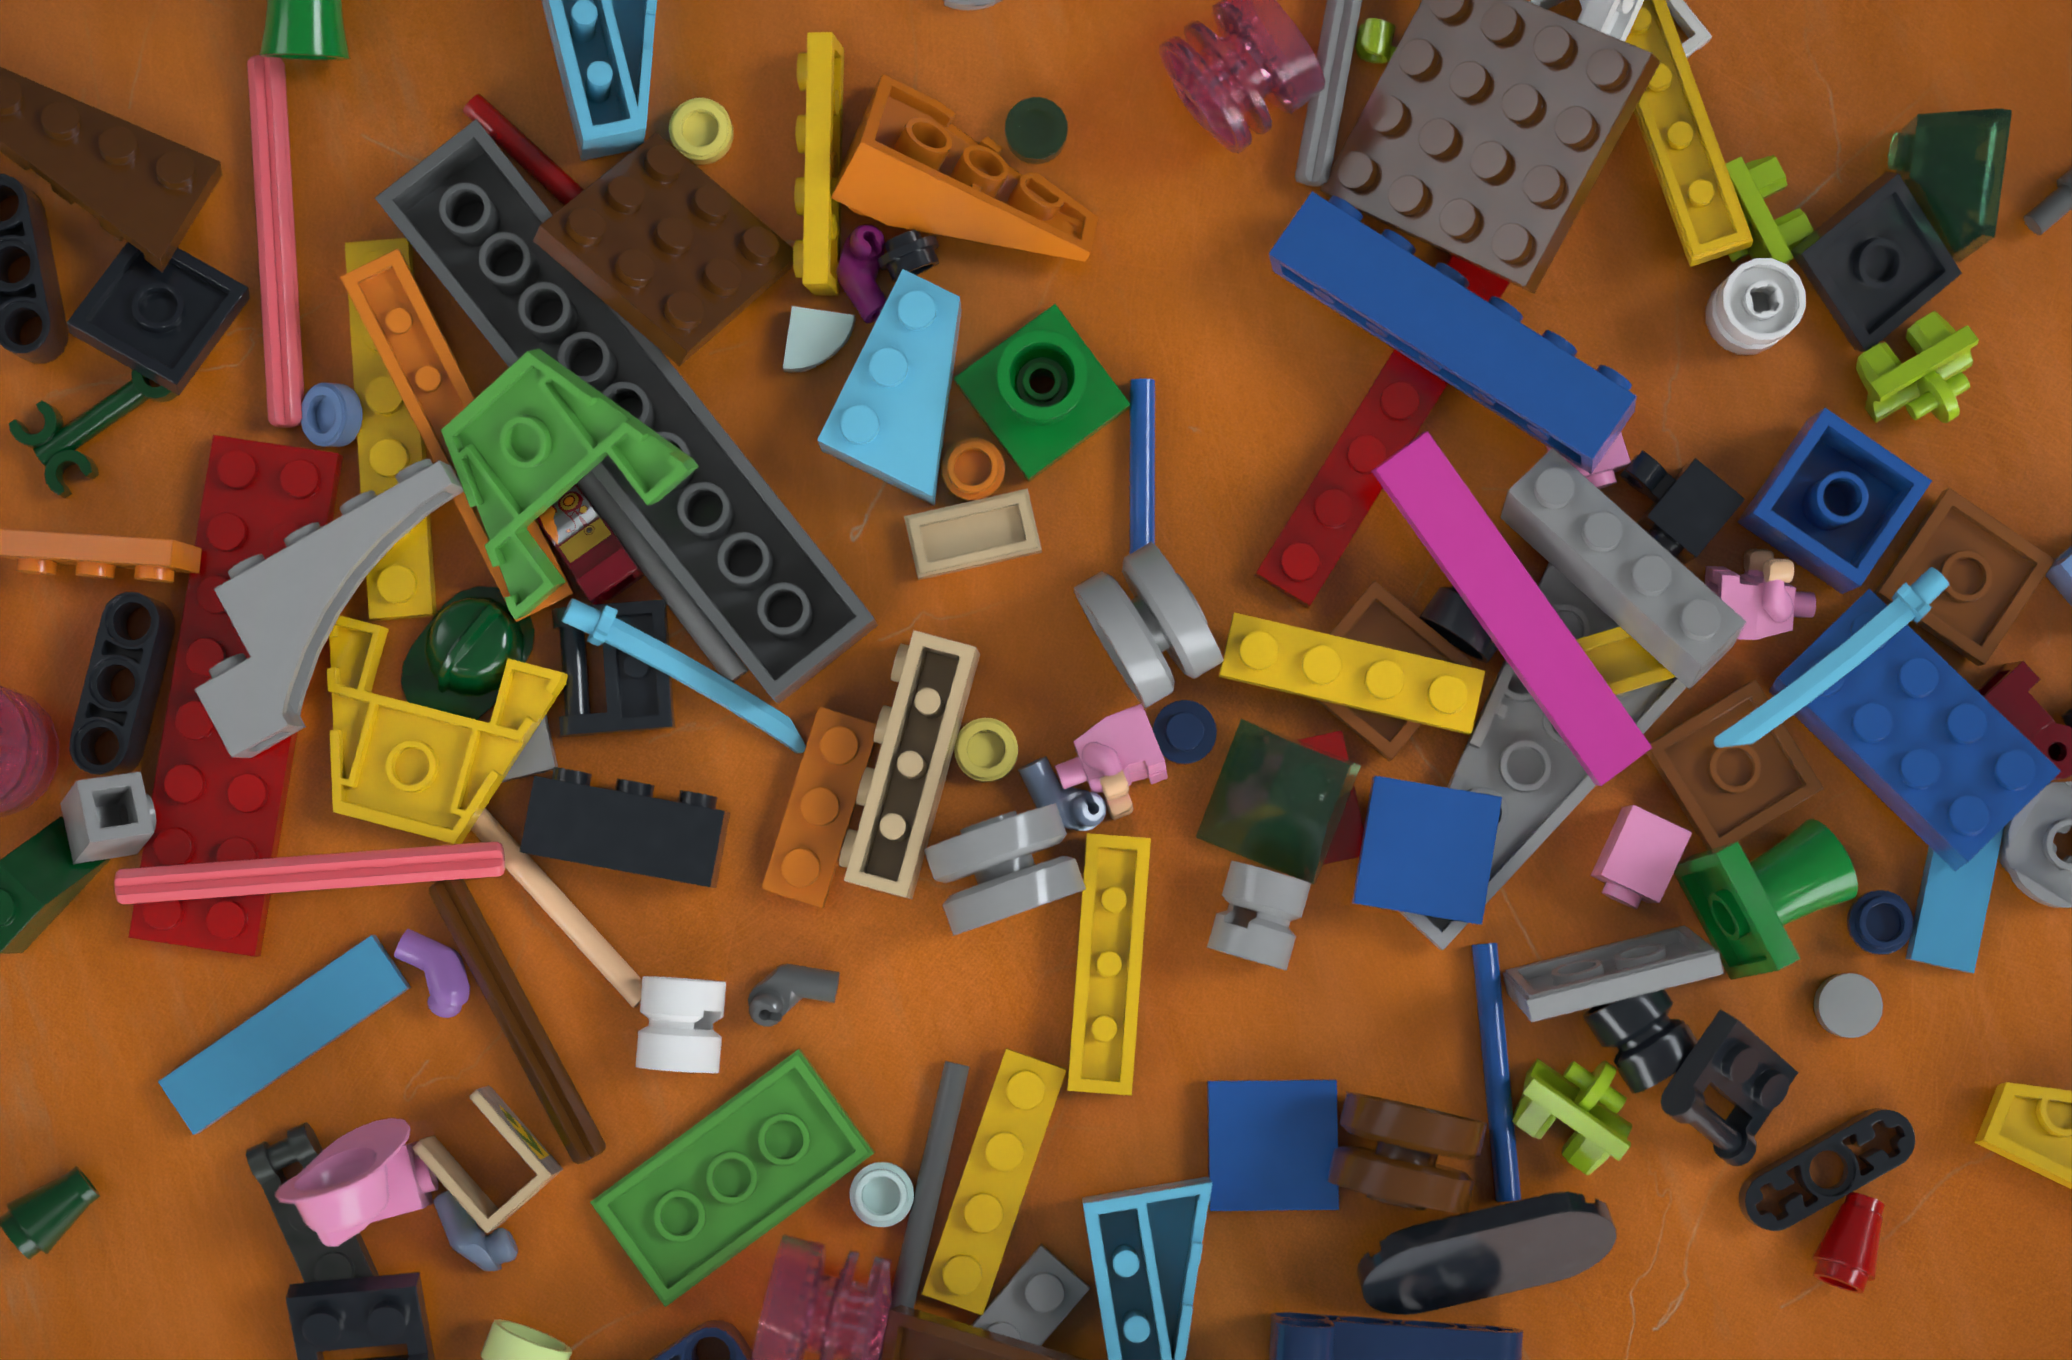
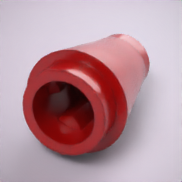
M1856 1192L1846 1195L1844 1203L1841 1204L1812 1256V1259L1817 1262L1813 1273L1815 1278L1842 1290L1859 1294L1864 1293L1867 1281H1874L1876 1276L1884 1203Z

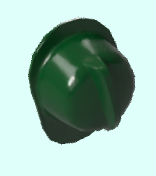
M477 586L456 594L436 613L413 643L403 662L401 684L407 702L478 720L496 702L507 659L526 663L533 650L535 633L531 617L528 616L516 622L497 587Z

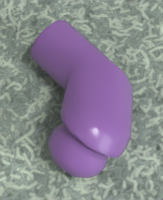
M407 929L397 945L394 957L424 971L430 994L427 1003L429 1009L435 1015L442 1018L456 1016L460 1013L462 1005L468 1001L470 984L462 957L456 950L411 929Z

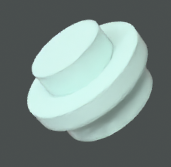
M875 1162L867 1165L857 1173L850 1187V1203L855 1214L863 1222L875 1227H889L900 1222L909 1213L914 1200V1187L910 1177L902 1168L889 1162Z

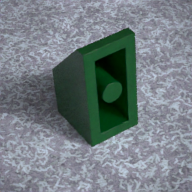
M63 816L56 819L0 860V954L23 953L111 860L103 859L73 864Z

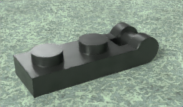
M307 1122L288 1130V1138L271 1146L264 1141L246 1150L250 1169L265 1192L305 1283L379 1276L360 1232L338 1246H326L321 1242L316 1231H313L305 1223L295 1203L280 1202L275 1196L278 1188L287 1182L282 1168L297 1161L301 1163L303 1168H306L323 1151L315 1132Z

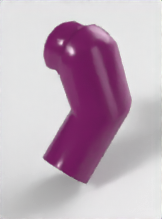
M868 224L858 226L848 235L838 262L836 276L839 284L864 322L872 323L877 321L887 301L886 296L876 283L880 269L877 260L884 255L885 239L877 227Z

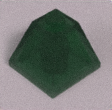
M1996 108L1918 114L1902 128V132H1895L1888 154V168L1899 173L1955 262H1961L1995 237L2012 110Z
M1241 719L1196 838L1314 885L1361 765L1251 721Z

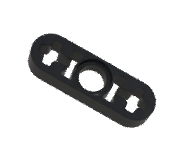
M1882 1108L1869 1109L1750 1175L1744 1181L1739 1191L1740 1209L1745 1218L1758 1227L1770 1231L1784 1230L1903 1164L1911 1156L1915 1147L1914 1129L1908 1119L1898 1112ZM1876 1122L1883 1127H1895L1897 1134L1889 1140L1893 1150L1887 1154L1884 1150L1873 1148L1860 1154L1858 1157L1866 1164V1168L1860 1171L1856 1156L1842 1143V1140L1849 1136L1851 1145L1860 1147L1875 1137V1131L1872 1126ZM1830 1150L1841 1158L1844 1167L1843 1175L1834 1186L1821 1188L1811 1178L1810 1164L1818 1153ZM1794 1167L1798 1183L1811 1195V1198L1804 1202L1802 1194L1794 1191L1778 1202L1779 1208L1782 1211L1779 1215L1774 1216L1766 1210L1757 1211L1756 1204L1763 1199L1760 1188L1766 1184L1771 1189L1778 1191L1792 1185L1795 1182L1786 1172Z

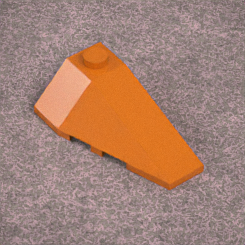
M885 74L881 75L841 164L831 195L832 199L846 205L858 215L872 217L889 226L1086 262L1092 250L1098 216L1039 173L1029 172L1022 175L1012 168L1000 156L1003 147L988 136L978 143L951 123L956 113L940 101Z

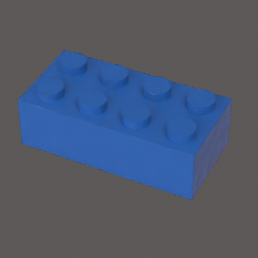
M1868 589L1777 677L1769 692L1775 696L1847 641L1886 608L1887 605L1872 590ZM1908 625L1903 627L1857 667L1794 714L1803 725L1954 871L1968 863L2061 772L2058 767Z

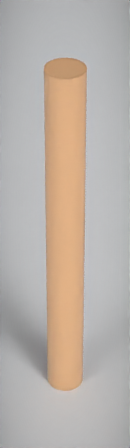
M485 808L471 831L482 843L499 842L503 845L505 868L625 1000L635 1008L641 1003L642 979L527 853L520 852L521 846Z

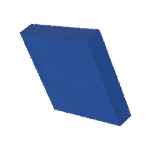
M1373 776L1352 903L1482 925L1502 797Z
M1336 1079L1207 1080L1208 1175L1212 1181L1209 1202L1210 1211L1339 1210V1186L1327 1181L1333 1151L1338 1147Z

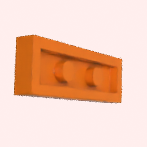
M0 529V556L17 560L16 571L56 575L57 564L76 565L75 575L115 579L116 568L135 569L134 579L174 583L175 572L199 573L202 548L175 540Z
M818 707L761 887L762 890L824 908L843 843L856 807L860 782L875 746L874 734L877 724L824 707Z

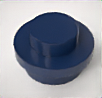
M1179 700L1168 704L1159 712L1153 725V733L1162 755L1166 759L1178 764H1191L1203 759L1211 751L1216 741L1217 728L1213 716L1203 705L1190 700Z
M1877 890L1867 892L1855 900L1848 913L1847 926L1852 940L1864 951L1872 954H1890L1902 948L1909 940L1913 930V916L1908 904L1900 896L1889 891Z

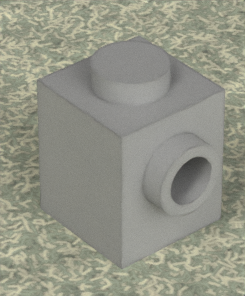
M141 772L78 780L60 803L73 864L136 855L155 831V808L150 795L145 793Z

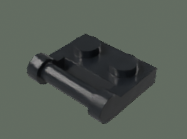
M664 599L589 605L597 610L608 605L618 610L615 618L669 645L667 604ZM567 607L552 609L553 629L560 632L562 672L568 674L566 685L563 688L565 716L559 717L560 737L675 728L672 677L605 642L603 643L607 712L591 714L585 632L562 622V617Z
M1720 1009L1665 1088L1661 1096V1106L1663 1111L1676 1122L1681 1124L1689 1123L1711 1141L1715 1153L1727 1164L1734 1167L1742 1166L1748 1163L1756 1152L1757 1142L1754 1136L1772 1110L1784 1100L1790 1084L1799 1072L1740 1020ZM1708 1085L1735 1106L1726 1120L1705 1104L1703 1092Z
M420 1272L290 1284L286 1302L298 1360H324L323 1351L407 1343L408 1355L354 1360H435Z

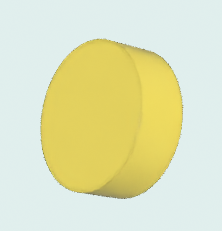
M693 98L685 101L674 111L669 122V135L673 146L694 164L705 165L714 163L721 159L732 145L734 131L730 117L719 103L711 99Z
M979 718L969 722L961 729L956 738L954 753L960 769L968 777L980 782H993L1005 777L1014 767L1018 756V744L1014 733L1005 723L994 718Z

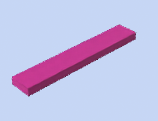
M1428 431L1420 434L1371 470L1595 785L1602 786L1653 748Z

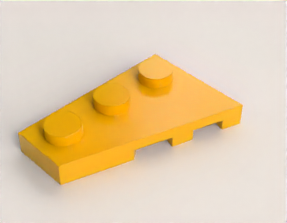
M2010 1082L1997 1085L1974 1143L2072 1189V1091Z

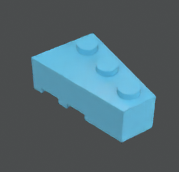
M541 0L581 161L635 150L644 142L647 127L657 0Z
M902 269L817 439L823 452L934 506L962 312L960 296Z
M1209 1176L1082 1197L1108 1360H1185L1198 1267L1203 1247L1204 1228L1212 1189V1181Z

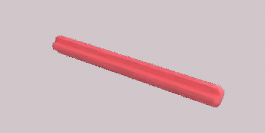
M256 55L249 58L247 67L268 421L274 427L289 428L301 426L304 382L285 64L282 59L277 57Z
M483 842L132 868L117 871L114 885L116 898L119 903L134 904L496 877L504 874L505 853L501 843Z

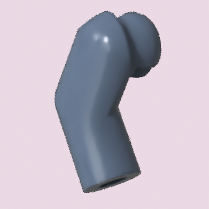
M1047 756L1039 758L1018 770L1036 808L1056 803L1065 828L1075 831H1088L1094 829L1104 820L1106 805L1102 797L1095 792L1073 787L1064 790Z
M449 1190L441 1193L433 1200L450 1246L484 1271H498L502 1269L501 1264L511 1262L517 1257L518 1247L510 1231L504 1228H497L487 1235L477 1226L476 1221Z

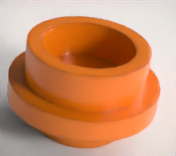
M970 437L957 441L947 450L942 461L941 471L944 483L952 494L966 501H974L988 498L999 489L1004 479L1005 465L1000 451L991 442L982 438Z

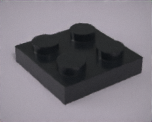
M1887 171L1790 251L1854 350L1865 352L1877 345L1962 274L1899 173Z
M127 242L67 321V326L71 335L175 394L180 395L246 305L250 295L247 286L180 248L176 249L164 271L161 272L145 260L142 251Z

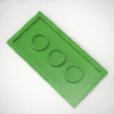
M798 1049L590 1203L666 1307L865 1161L875 1151L802 1050Z

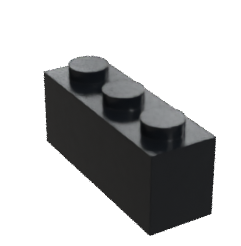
M554 767L552 779L534 776L520 847L521 853L706 887H717L731 814L727 811L715 809L718 797L680 790L678 802L652 798L655 785L624 779L616 780L615 790L590 786L592 774Z

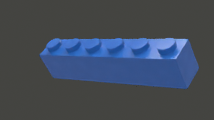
M1312 191L1269 252L1273 272L1592 474L1635 412L1637 396L1629 391L1632 384L1623 375L1608 366L1600 364L1595 370L1574 357L1577 349L1560 335L1545 330L1541 336L1520 323L1523 319L1522 314L1506 301L1491 296L1487 302L1467 289L1469 286L1468 280L1452 267L1438 262L1433 268L1414 256L1416 252L1415 247L1398 233L1384 229L1382 234H1379L1361 222L1363 215L1347 201L1337 196H1332L1327 201Z

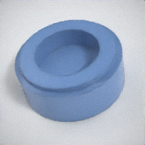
M318 383L306 393L301 405V426L306 437L318 446L343 447L350 444L359 433L363 417L362 405L356 392L344 384Z

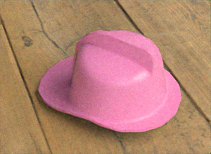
M389 1118L374 1121L352 1130L324 1149L298 1175L281 1185L275 1193L276 1198L280 1202L295 1203L305 1223L313 1231H316L321 1242L326 1246L340 1245L364 1230L374 1217L386 1209L389 1200L386 1163L409 1139L410 1126L405 1120Z

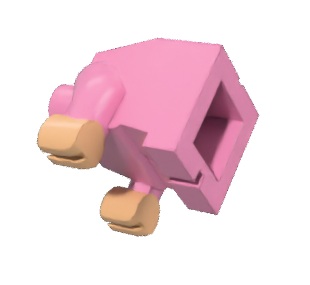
M1749 549L1744 552L1745 574H1741V576L1724 566H1706L1705 585L1746 621L1737 639L1757 640L1792 631L1794 617L1812 618L1815 614L1816 597L1814 592H1796V587L1788 584L1793 580L1794 563L1788 559H1774L1773 552L1768 549Z
M1142 703L1102 719L1073 741L1078 757L1055 765L1064 790L1087 781L1091 792H1104L1106 797L1105 803L1113 820L1132 813L1134 808L1128 793L1132 782L1149 778L1152 785L1168 778L1164 757Z

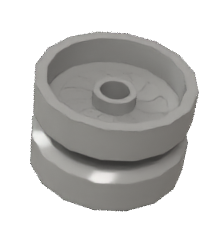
M1152 541L1123 559L1122 572L1134 599L1130 600L1119 583L1111 575L1102 571L1074 587V593L1099 640L1128 687L1145 709L1174 691V677L1162 654L1163 651L1166 650L1178 668L1185 675L1196 679L1224 661L1197 600L1178 573L1176 574L1168 560Z
M1056 803L1017 815L1016 811H1012L961 829V835L924 849L935 881L949 883L975 874L978 885L950 895L943 904L953 936L1086 890L1075 858L1061 856L1036 865L1034 863L1032 854L1060 844L1067 835Z

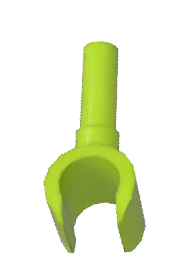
M1368 18L1365 24H1361L1355 46L1359 58L1371 63H1389L1397 48L1392 46L1395 25L1377 18Z

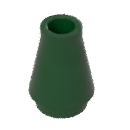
M76 1166L67 1174L7 1203L9 1210L0 1217V1226L26 1258L31 1259L41 1250L48 1254L86 1208L100 1197V1194L88 1177Z

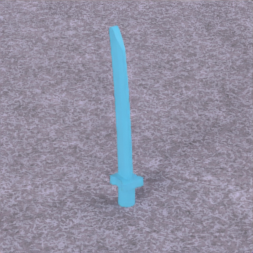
M1930 567L1911 586L1904 583L1892 596V603L1801 677L1749 715L1717 735L1714 739V746L1722 748L1753 744L1862 663L1910 621L1914 620L1918 623L1932 608L1929 604L1949 586L1947 579L1938 570Z
M572 598L562 617V622L588 633L587 642L596 646H600L605 642L720 704L795 753L799 754L805 751L806 744L790 717L682 652L615 618L618 610L608 605L597 610Z

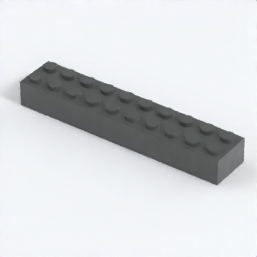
M477 119L375 197L377 202L508 367H511L527 351L541 349L694 459L699 467L659 502L646 505L609 455L591 471L776 703L780 704L878 626L875 618L662 351L533 241L539 226L549 219L552 213Z

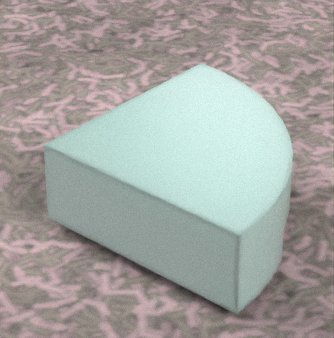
M792 306L783 362L784 372L809 371L833 357L848 342L854 328L855 315Z

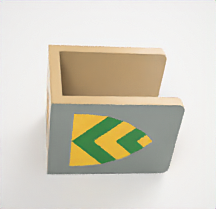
M491 1086L479 1088L469 1097L537 1174L500 1209L497 1208L435 1136L421 1139L412 1147L415 1153L486 1234L502 1225L563 1170L559 1163Z

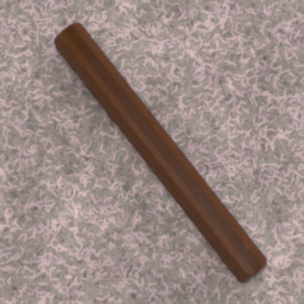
M464 879L435 882L429 887V894L572 1161L576 1164H583L596 1157L606 1149V1144Z

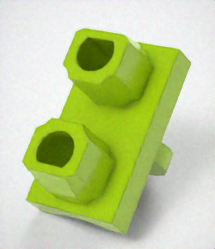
M1776 156L1764 157L1746 164L1743 158L1739 157L1726 163L1753 238L1752 247L1729 254L1732 263L1750 254L1752 260L1755 258H1773L1787 264L1794 258L1790 251L1814 232V229L1806 214L1800 208L1775 220L1773 219L1764 199L1782 191L1788 185L1786 175Z
M1933 311L1907 329L1906 340L1918 355L1901 363L1885 342L1875 345L1858 357L1856 371L1865 389L1868 391L1865 409L1875 423L1905 405L1909 415L1914 420L1932 412L1938 420L1948 423L1960 415L1956 396L1970 389V383L1962 372L1972 366L1973 359L1970 349L1978 344L1979 339L1968 325L1955 331L1936 311Z
M1538 1058L1526 1072L1523 1093L1514 1110L1512 1121L1517 1127L1533 1138L1541 1139L1557 1118L1575 1131L1562 1147V1155L1571 1165L1586 1175H1590L1610 1155L1620 1161L1631 1147V1142L1627 1138L1632 1129V1124L1617 1114L1627 1098L1609 1086L1616 1074V1067L1605 1060L1591 1073L1573 1061L1562 1076Z

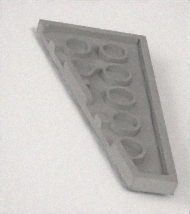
M1548 562L1538 587L1575 639L1619 627L1615 621ZM1506 659L1500 668L1447 788L1502 797L1486 903L1596 786ZM1675 677L1616 695V697L1644 734L1685 690L1686 686ZM1398 911L1439 950H1444L1468 924L1466 922Z

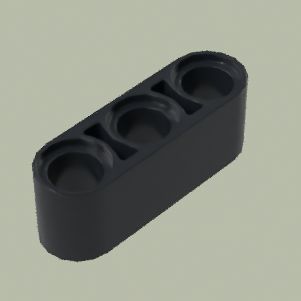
M0 174V203L12 195H17L19 199V207L16 213L10 219L0 221V344L6 350L34 364H46L57 359L64 352L68 343V327L46 213L41 199L33 191L15 178L6 174ZM22 256H29L30 270L28 275L19 282L10 283L8 271L11 264ZM40 317L42 320L40 336L33 343L22 345L20 331L23 324L31 318Z
M125 592L111 599L102 613L69 746V751L75 764L81 770L90 774L113 776L131 773L139 765L143 757L175 633V620L172 611L161 601L138 592ZM145 607L151 616V626L143 637L133 640L127 631V620L133 611ZM128 668L133 673L135 688L126 700L117 702L111 692V682L119 671ZM112 730L119 741V750L111 762L103 765L97 759L95 744L104 732Z

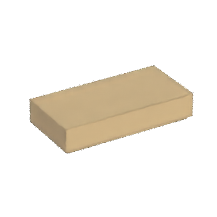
M1028 489L904 516L918 580L1042 552Z

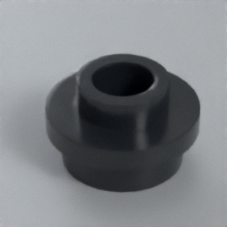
M911 230L886 241L884 245L887 253L877 260L880 269L888 270L892 281L896 282L902 269L914 275H919L938 265L939 260L935 249L939 247L936 236L922 238L920 231Z

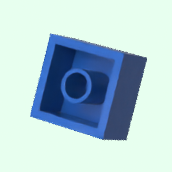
M1824 408L1806 420L1737 523L1843 594L1863 584L1932 480Z

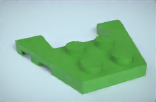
M541 349L527 351L441 429L470 508L477 506L489 538V541L484 546L492 567H500L510 596L504 599L509 612L515 620L527 616L566 582L528 532L527 527L608 455L646 505L659 502L699 467L693 458Z

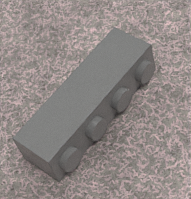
M1553 448L1508 490L1500 518L1689 690L1734 646L1746 621Z

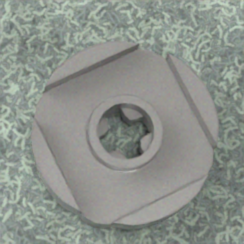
M2072 781L2050 782L2004 827L2001 839L2002 844L1999 849V861L2002 867L2009 872L2015 885L2036 902L2054 908L2072 907V856H2066L2063 860L2058 858L2055 854L2057 846L2053 843L2056 833L2065 834L2072 828Z

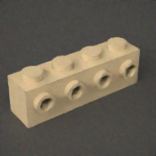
M915 630L913 631L910 645L900 644L891 673V681L899 682L893 706L883 705L874 734V742L882 744L875 769L865 768L857 794L856 804L864 806L858 831L848 830L840 854L839 866L847 868L844 881L913 899L925 856L924 849L928 845L953 755L954 745L980 658V653L976 647Z

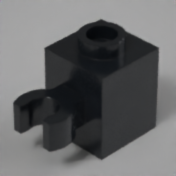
M1642 450L1620 474L1629 485L1654 502L1638 520L1637 524L1683 564L1697 558L1745 500V498L1696 458L1685 465L1673 478L1660 463Z

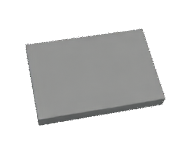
M1683 925L1507 969L1502 974L1507 995L1530 1021L1534 1022L1724 973L1719 952L1691 929Z

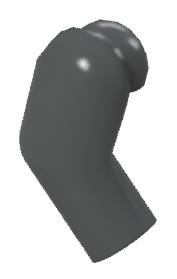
M793 964L779 965L752 989L748 998L749 1015L758 1025L771 1027L778 1024L782 1020V1016L802 998L835 1003L840 972Z

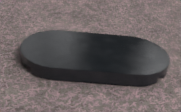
M1556 1192L1400 1229L1379 1242L1382 1251L1373 1257L1369 1255V1252L1363 1256L1358 1264L1357 1275L1363 1297L1374 1309L1390 1314H1418L1553 1283L1575 1276L1597 1264L1610 1252L1615 1244L1617 1233L1608 1206L1604 1202L1596 1198L1594 1203H1586L1584 1194Z

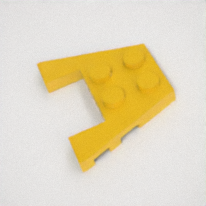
M339 615L329 635L331 668H327L328 692L332 693L333 730H330L333 812L452 844H462L566 685L568 674L508 658L491 721L487 723L372 693L388 628Z

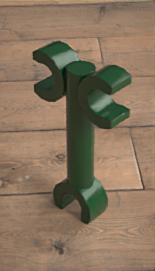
M132 369V380L66 426H64L62 415L57 408L42 400L36 406L45 418L44 428L37 434H30L28 428L22 422L14 419L9 423L10 432L17 441L33 448L36 456L45 466V481L50 490L67 498L72 494L63 480V473L68 466L77 464L83 474L91 479L99 476L98 468L94 461L85 454L75 451L148 399L166 402L171 401L178 395L163 386L152 387L149 378Z

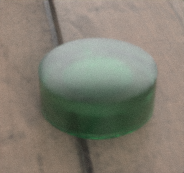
M1031 97L1020 101L1010 110L1005 122V138L1011 152L1020 160L1031 164L1046 163L1057 157L1066 144L1068 134L1067 119L1061 108L1053 101L1042 97Z

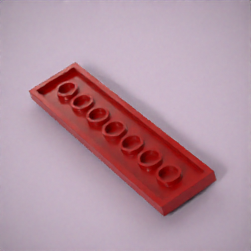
M213 435L194 545L202 548L199 573L189 574L152 794L156 814V827L154 834L143 847L140 868L277 858L298 732L252 758L231 757L195 688L211 680L212 677L209 670L223 660L241 653L245 655L246 659L251 657L214 588L230 580L228 571L241 561L259 554H263L264 558L267 559L285 549L287 546L284 543V539L299 528L316 522L319 523L320 527H323L333 521L343 456L339 453ZM271 893L134 903L128 938L259 957L262 951Z

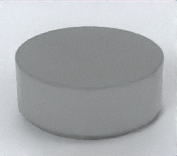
M1840 973L1827 978L1819 986L1814 997V1012L1818 1022L1825 1030L1840 1037L1856 1038L1869 1033L1878 1024L1883 1011L1882 997L1878 988L1868 978L1858 974Z

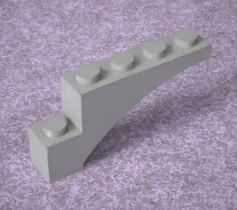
M424 459L406 467L396 475L399 484L378 496L375 491H368L350 499L340 507L343 516L323 527H320L319 523L316 522L299 528L284 539V543L287 546L285 549L267 559L264 558L263 554H259L241 561L228 571L231 579L214 588L251 656L246 659L245 655L241 653L223 660L209 670L212 679L195 688L231 757L252 758L306 727L300 716L305 694L319 655L340 613L364 578L397 541L430 513L464 491L455 467L440 460L432 464L430 459Z

